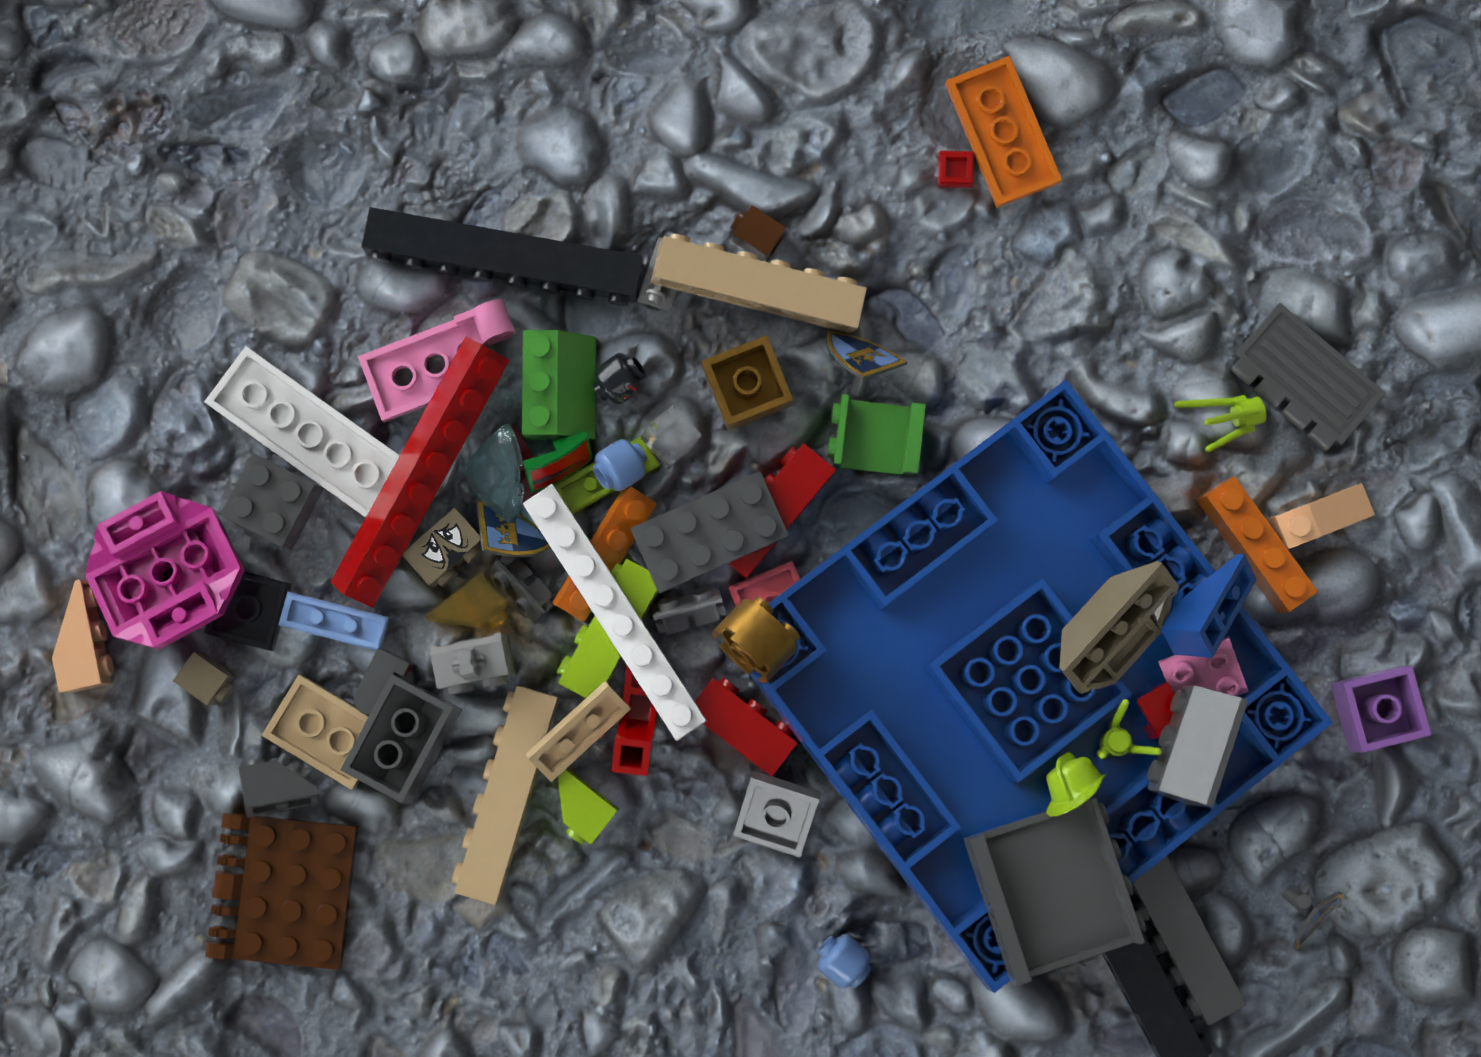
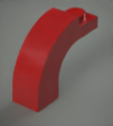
M626 665L623 700L631 710L619 721L615 736L612 772L648 776L658 712Z

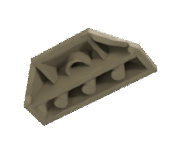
M1156 561L1111 576L1062 629L1059 669L1078 692L1083 694L1092 689L1115 684L1162 632L1161 628L1171 610L1172 598L1176 596L1179 585L1163 563Z

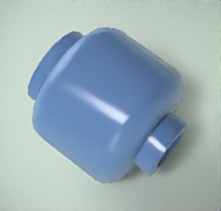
M620 439L596 454L593 471L605 489L612 488L615 491H622L644 477V462L647 461V457L637 443L632 445L628 441Z
M843 934L836 939L830 936L818 949V953L821 955L818 969L839 988H847L849 986L856 988L871 971L869 952L850 935Z

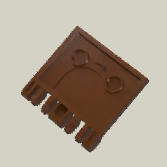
M223 813L221 828L249 831L248 835L221 833L220 841L228 845L247 844L246 856L239 857L231 854L218 856V865L244 867L243 873L216 871L212 896L218 899L240 900L239 906L214 904L211 907V913L216 916H238L237 928L220 925L209 927V936L226 939L235 938V942L207 941L205 957L340 970L343 962L359 826L267 816L246 818V814Z

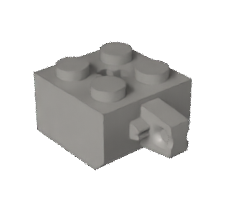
M498 632L492 636L463 640L449 645L430 646L437 689H447L448 695L474 691L473 684L481 682L483 687L488 688L508 684V677L516 675L509 634Z

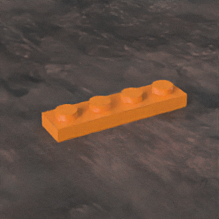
M631 486L620 491L590 540L610 572H612L617 562H622L635 540L630 528L647 521L657 505L656 502ZM568 576L552 604L580 621L585 622L591 609L570 576Z

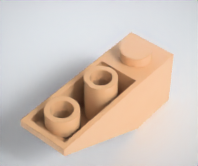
M76 580L74 582L52 656L59 693H73L112 684L111 675L114 674V665L111 656L106 654L104 641L107 640V630L104 622L99 619L97 609L99 605L86 580Z

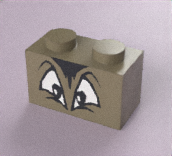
M454 507L407 548L402 556L429 586L435 588L439 584L441 587H444L457 576L458 573L455 569L464 561L470 564L483 553L480 533L460 510Z

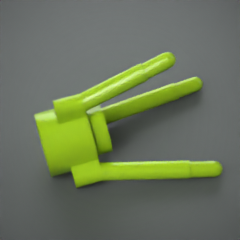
M1245 395L1234 398L1176 401L1174 403L1176 408L1232 406L1230 413L1215 416L1204 421L1206 426L1232 420L1236 427L1240 426L1239 429L1208 445L1205 448L1207 453L1226 445L1244 434L1255 432V425L1265 423L1267 417L1265 405L1258 396L1247 399Z
M1127 699L1122 700L1113 720L1109 722V730H1106L1099 739L1100 749L1097 751V756L1102 760L1106 759L1107 756L1116 758L1126 753L1160 755L1162 753V750L1157 747L1132 744L1131 735L1127 730L1120 728V722L1129 705V700Z

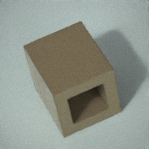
M193 652L173 679V682L205 705H217L219 702L221 704L230 697L235 688L232 683L237 676L205 653Z

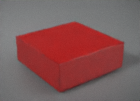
M939 151L938 187L972 188L974 151Z

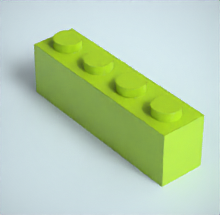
M628 559L624 561L623 565L617 562L611 574L643 621L658 594L650 572ZM594 616L589 627L585 624L582 625L574 639V643L578 645L572 658L568 655L565 656L556 673L561 676L558 681L560 685L584 698H587L604 681L609 683L622 660V656L596 616Z

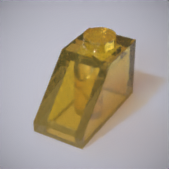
M480 573L425 615L429 622L480 629L489 626L490 629H493L507 619L508 616L505 612L511 607L487 575Z

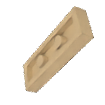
M604 681L525 754L552 782L630 711L631 708Z

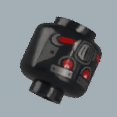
M619 352L595 369L597 382L593 386L602 400L610 399L613 403L623 404L644 388V378L647 375L643 366L634 355L630 354L627 356Z

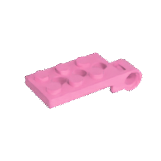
M503 299L485 302L474 309L453 316L454 320L358 356L379 415L384 423L427 407L466 336L488 347L515 335L516 331ZM433 356H441L445 359V367L438 374H432L427 370V362ZM402 368L410 369L413 374L412 381L406 386H398L394 380L396 372Z

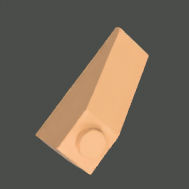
M1360 483L1266 520L1286 548L1290 549L1372 517L1375 513L1364 486Z

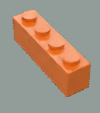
M1235 476L1224 480L1196 500L1234 554H1245L1257 579L1255 583L1277 614L1292 611L1318 592Z

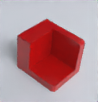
M1168 682L1156 685L1152 688V691L1137 699V704L1149 722L1142 727L1149 739L1159 738L1163 728L1170 723L1173 711L1170 710V705L1175 693Z

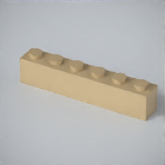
M670 234V237L664 236L659 243L651 284L849 334L859 326L867 288L858 286V282L854 279L847 277H838L837 280L824 277V272L811 268H806L803 272L792 269L790 263L781 260H771V263L757 260L758 256L756 254L746 251H738L737 254L724 251L723 246L715 243L706 242L703 246L691 243L689 237L680 234Z
M516 686L515 692H508L503 711L508 712L504 726H498L493 745L498 746L495 759L488 760L483 774V779L488 781L484 794L478 793L472 813L477 815L474 829L468 827L463 840L462 848L467 849L463 863H457L453 873L452 883L457 884L455 894L492 905L500 902L539 769L527 758L525 753L551 731L560 697L523 686Z

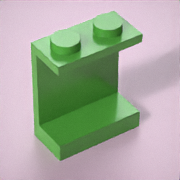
M842 394L840 404L833 403L831 424H837L836 438L829 437L827 458H833L834 468L916 477L919 470L926 404L912 402L908 407L849 400V395Z

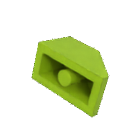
M567 767L558 776L563 823L569 827L566 833L581 845L585 841L591 845L620 808Z

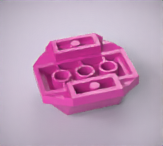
M159 491L97 525L94 536L96 541L89 557L85 576L113 637L160 650L223 616L245 569L216 510L212 507ZM172 567V576L163 582L165 571Z

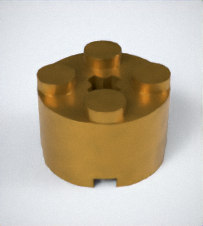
M757 596L753 601L743 599L713 630L712 634L714 638L721 635L724 642L720 647L735 664L749 675L754 670L762 675L758 681L767 683L798 650L796 642L800 639V635L791 625L785 622L781 624L772 616V607L764 599Z

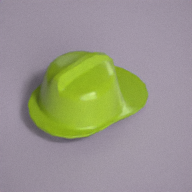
M1070 752L1059 757L1056 761V768L1051 770L1046 776L1052 799L1046 811L1047 815L1051 817L1065 814L1088 801L1097 792L1107 774L1101 775L1087 757L1075 758Z

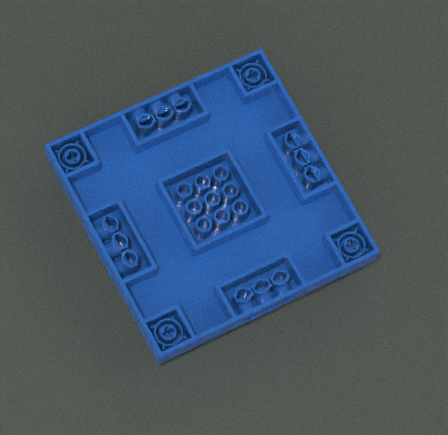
M1064 380L768 604L773 609L771 615L781 624L785 622L791 625L800 635V639L796 642L798 650L767 683L758 681L762 675L754 670L750 674L985 988L993 993L1007 984L1010 979L963 838L1047 811L1052 799L1046 776L1051 770L1056 768V761L1059 757L1067 752L1072 753L1075 758L1087 757L1101 775L1107 774L1092 797L1097 798L1098 803L1102 802L1106 808L1109 817V824H1106L1109 837L1116 840L1121 852V860H1118L1122 875L1126 874L1132 884L1333 723L1242 606L1224 638L1229 637L1249 691L1237 697L1248 700L1213 808L1186 805L1147 790L1150 782L1147 780V773L1151 763L1155 759L1157 760L1158 755L1126 753L1116 758L1107 756L1104 760L1097 756V751L1100 749L1099 739L1106 730H1109V722L1113 720L1119 705L1124 699L1129 700V705L1120 722V728L1127 730L1131 735L1132 744L1161 749L1159 738L1149 739L1142 728L1149 722L1137 704V699L1152 691V688L1156 685L1166 682L1158 661L1175 654H1173L1163 632H1161L1115 684L1092 689L1082 694L1075 689L1059 669L1062 629L1111 576L1156 561L1163 563L1179 585L1176 596L1172 598L1171 613L1173 607L1180 599L1216 571L1067 380Z

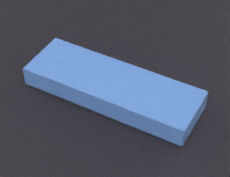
M287 592L278 625L377 650V648H383L391 618Z

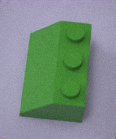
M523 330L522 435L526 440H557L584 431L587 432L589 440H596V391L593 386L596 382V336L561 330Z

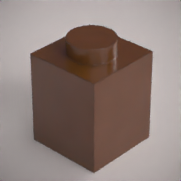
M752 205L746 214L741 211L730 227L733 230L732 242L747 252L756 254L758 259L765 262L769 261L786 234L785 226Z

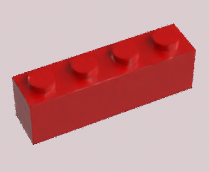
M804 443L798 450L792 446L780 461L784 465L781 471L776 476L770 473L764 480L786 530L792 526L836 471L834 467ZM777 542L735 560L728 565L747 580Z

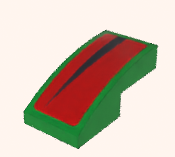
M586 431L554 440V452L523 461L531 493L541 491L551 484L555 485L567 479L593 459Z

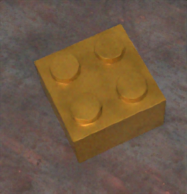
M767 335L702 360L703 371L728 431L793 405V397Z

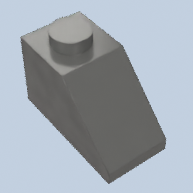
M264 758L248 761L246 766L239 767L246 818L318 804V788L276 760L267 762V759Z

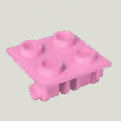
M1229 637L1222 640L1213 658L1174 655L1158 661L1165 680L1170 684L1174 693L1181 690L1182 686L1192 685L1233 696L1249 692Z

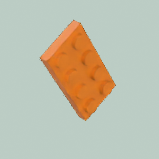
M1010 56L946 80L945 86L970 146L974 151L975 158L996 208L1036 194L1062 182L1060 173Z

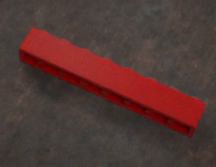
M467 336L464 338L330 581L343 595L374 608L510 361L509 359Z

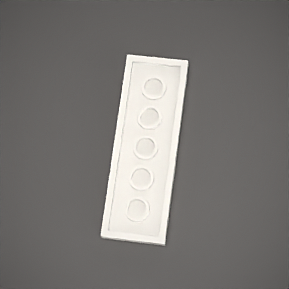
M246 346L204 401L364 517L370 511L400 456Z

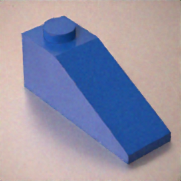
M1237 554L1175 604L1161 628L1173 654L1213 658L1257 580L1245 554Z

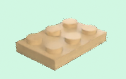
M298 674L261 736L349 789L354 790L359 780L340 769L369 715L361 713L352 704L305 676Z

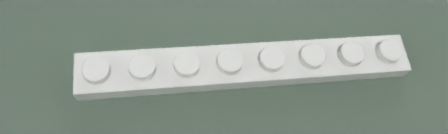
M551 484L523 503L524 507L675 740H680L707 722L703 713L555 486Z

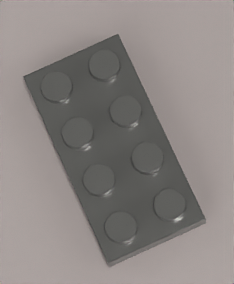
M757 472L630 528L659 594L789 537L761 472Z

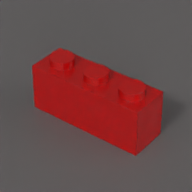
M724 677L719 682L712 678L695 701L707 720L703 725L768 775L773 776L797 745V742L792 739L794 736L793 731L780 720L775 725L764 717L767 710L752 698L746 704L737 697L736 694L740 689Z

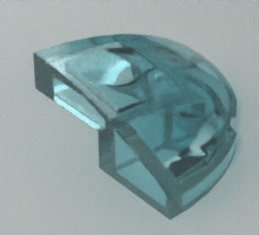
M504 424L478 448L466 464L462 474L474 492L491 510L508 523L516 521L524 492L523 483L519 484L520 470L518 467L522 466L523 462L515 433L510 424Z

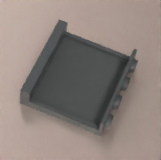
M1091 797L1079 807L1059 816L1050 817L1044 811L963 838L1010 982L1017 986L1031 982V977L1089 957L1131 943H1145L1142 932L1146 931L1145 923L1138 910L1134 911L1130 896L1134 894L1128 876L1121 873L1118 860H1121V852L1116 840L1109 837L1106 824H1109L1108 813L1103 803H1098L1097 798Z

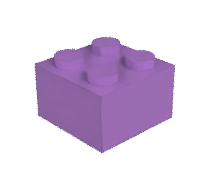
M1412 665L1396 666L1330 683L1349 752L1363 753L1432 735Z

